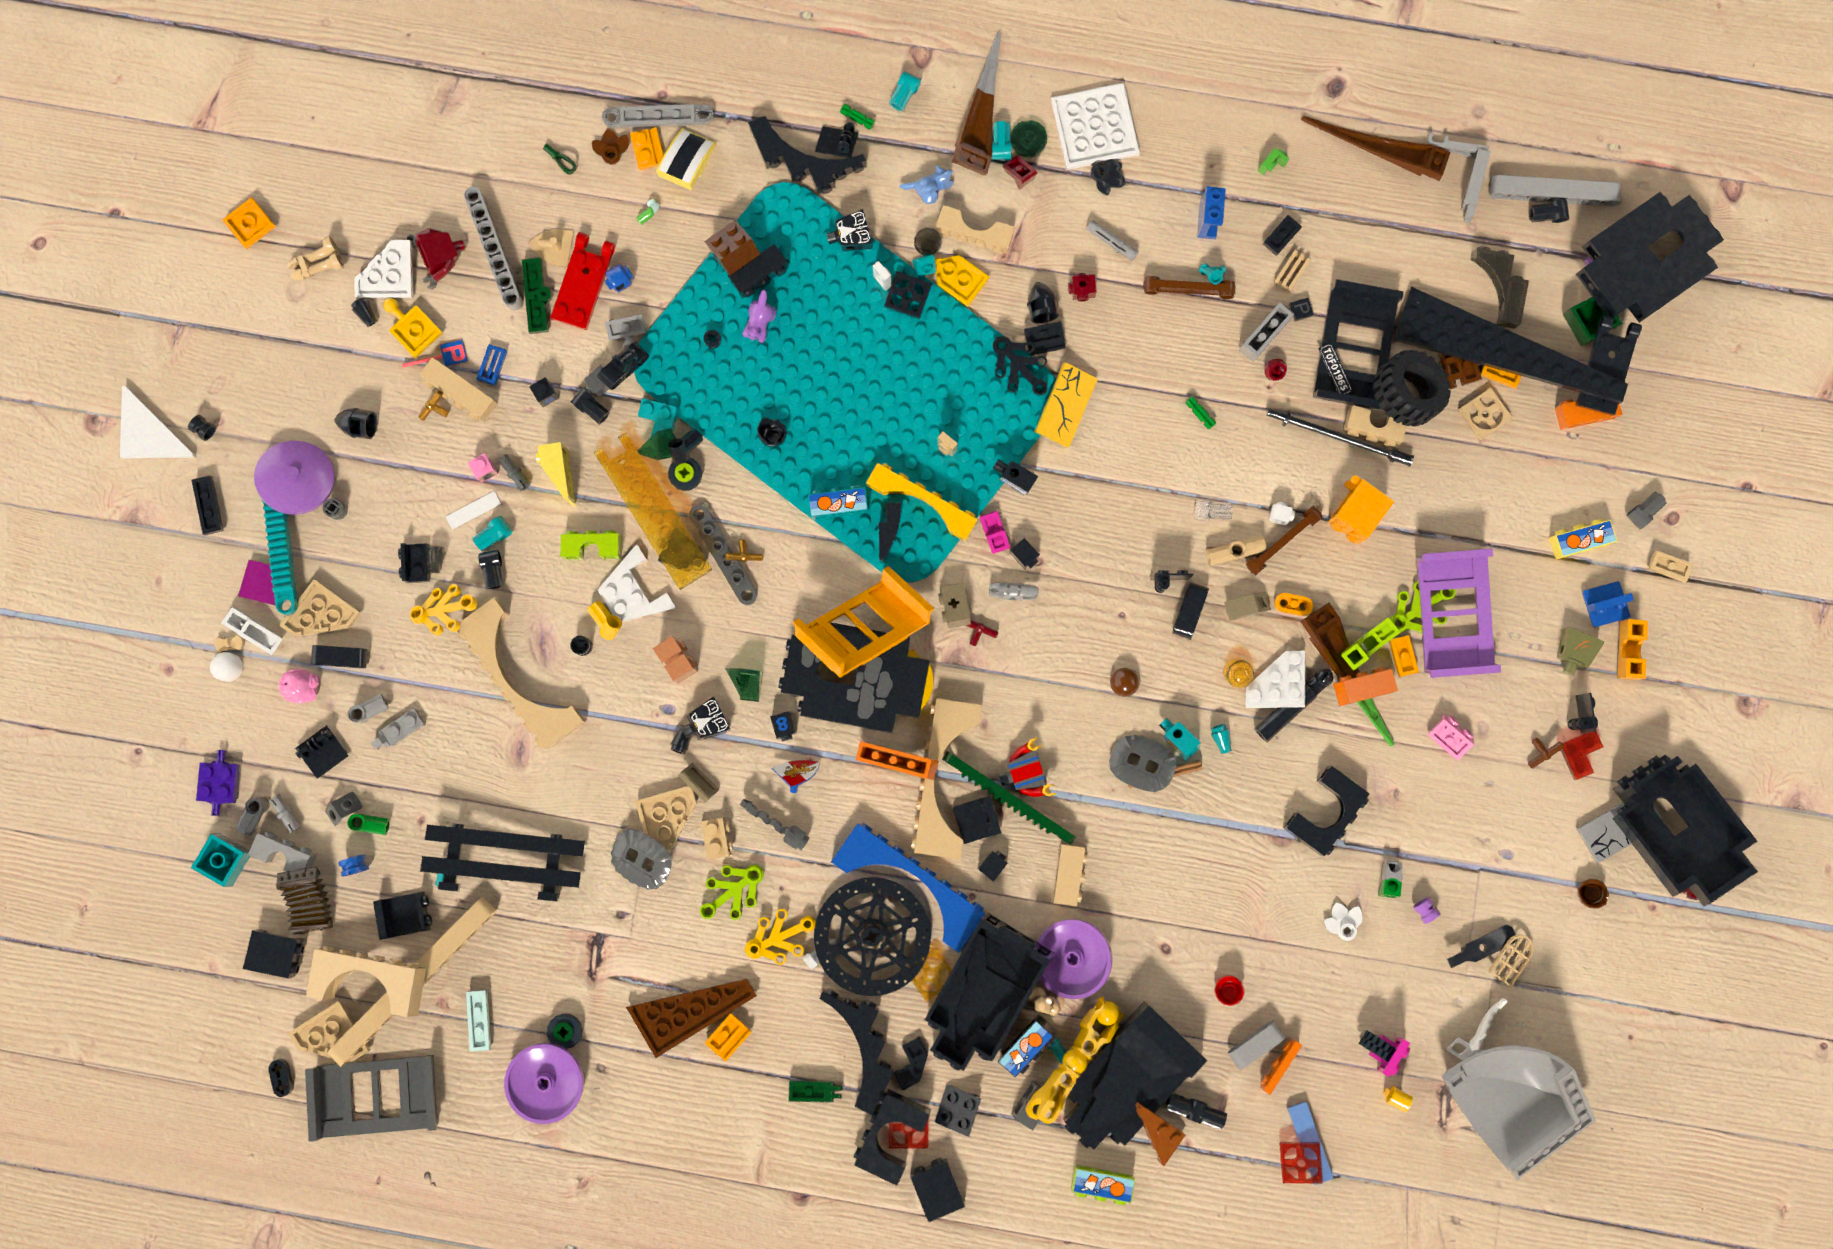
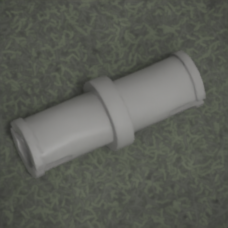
M280 794L269 800V803H271L278 814L277 818L283 821L289 833L301 827L293 816L292 809L287 807Z

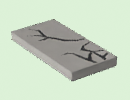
M1623 802L1576 828L1596 863H1600L1631 845V842L1612 819L1618 815L1616 811L1625 805ZM1654 807L1655 812H1656V813L1658 814V816L1660 817L1659 813L1657 812L1656 808Z

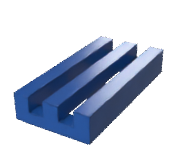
M488 344L476 380L496 386L508 351ZM492 350H495L486 378H484L483 376ZM499 352H501L500 357H499V360H498V363H497V365H496V368H495V371H494V374H493V377H492V380H490L491 375H492L493 370H494V367H495V364H496V361H497V358H498V355H499Z

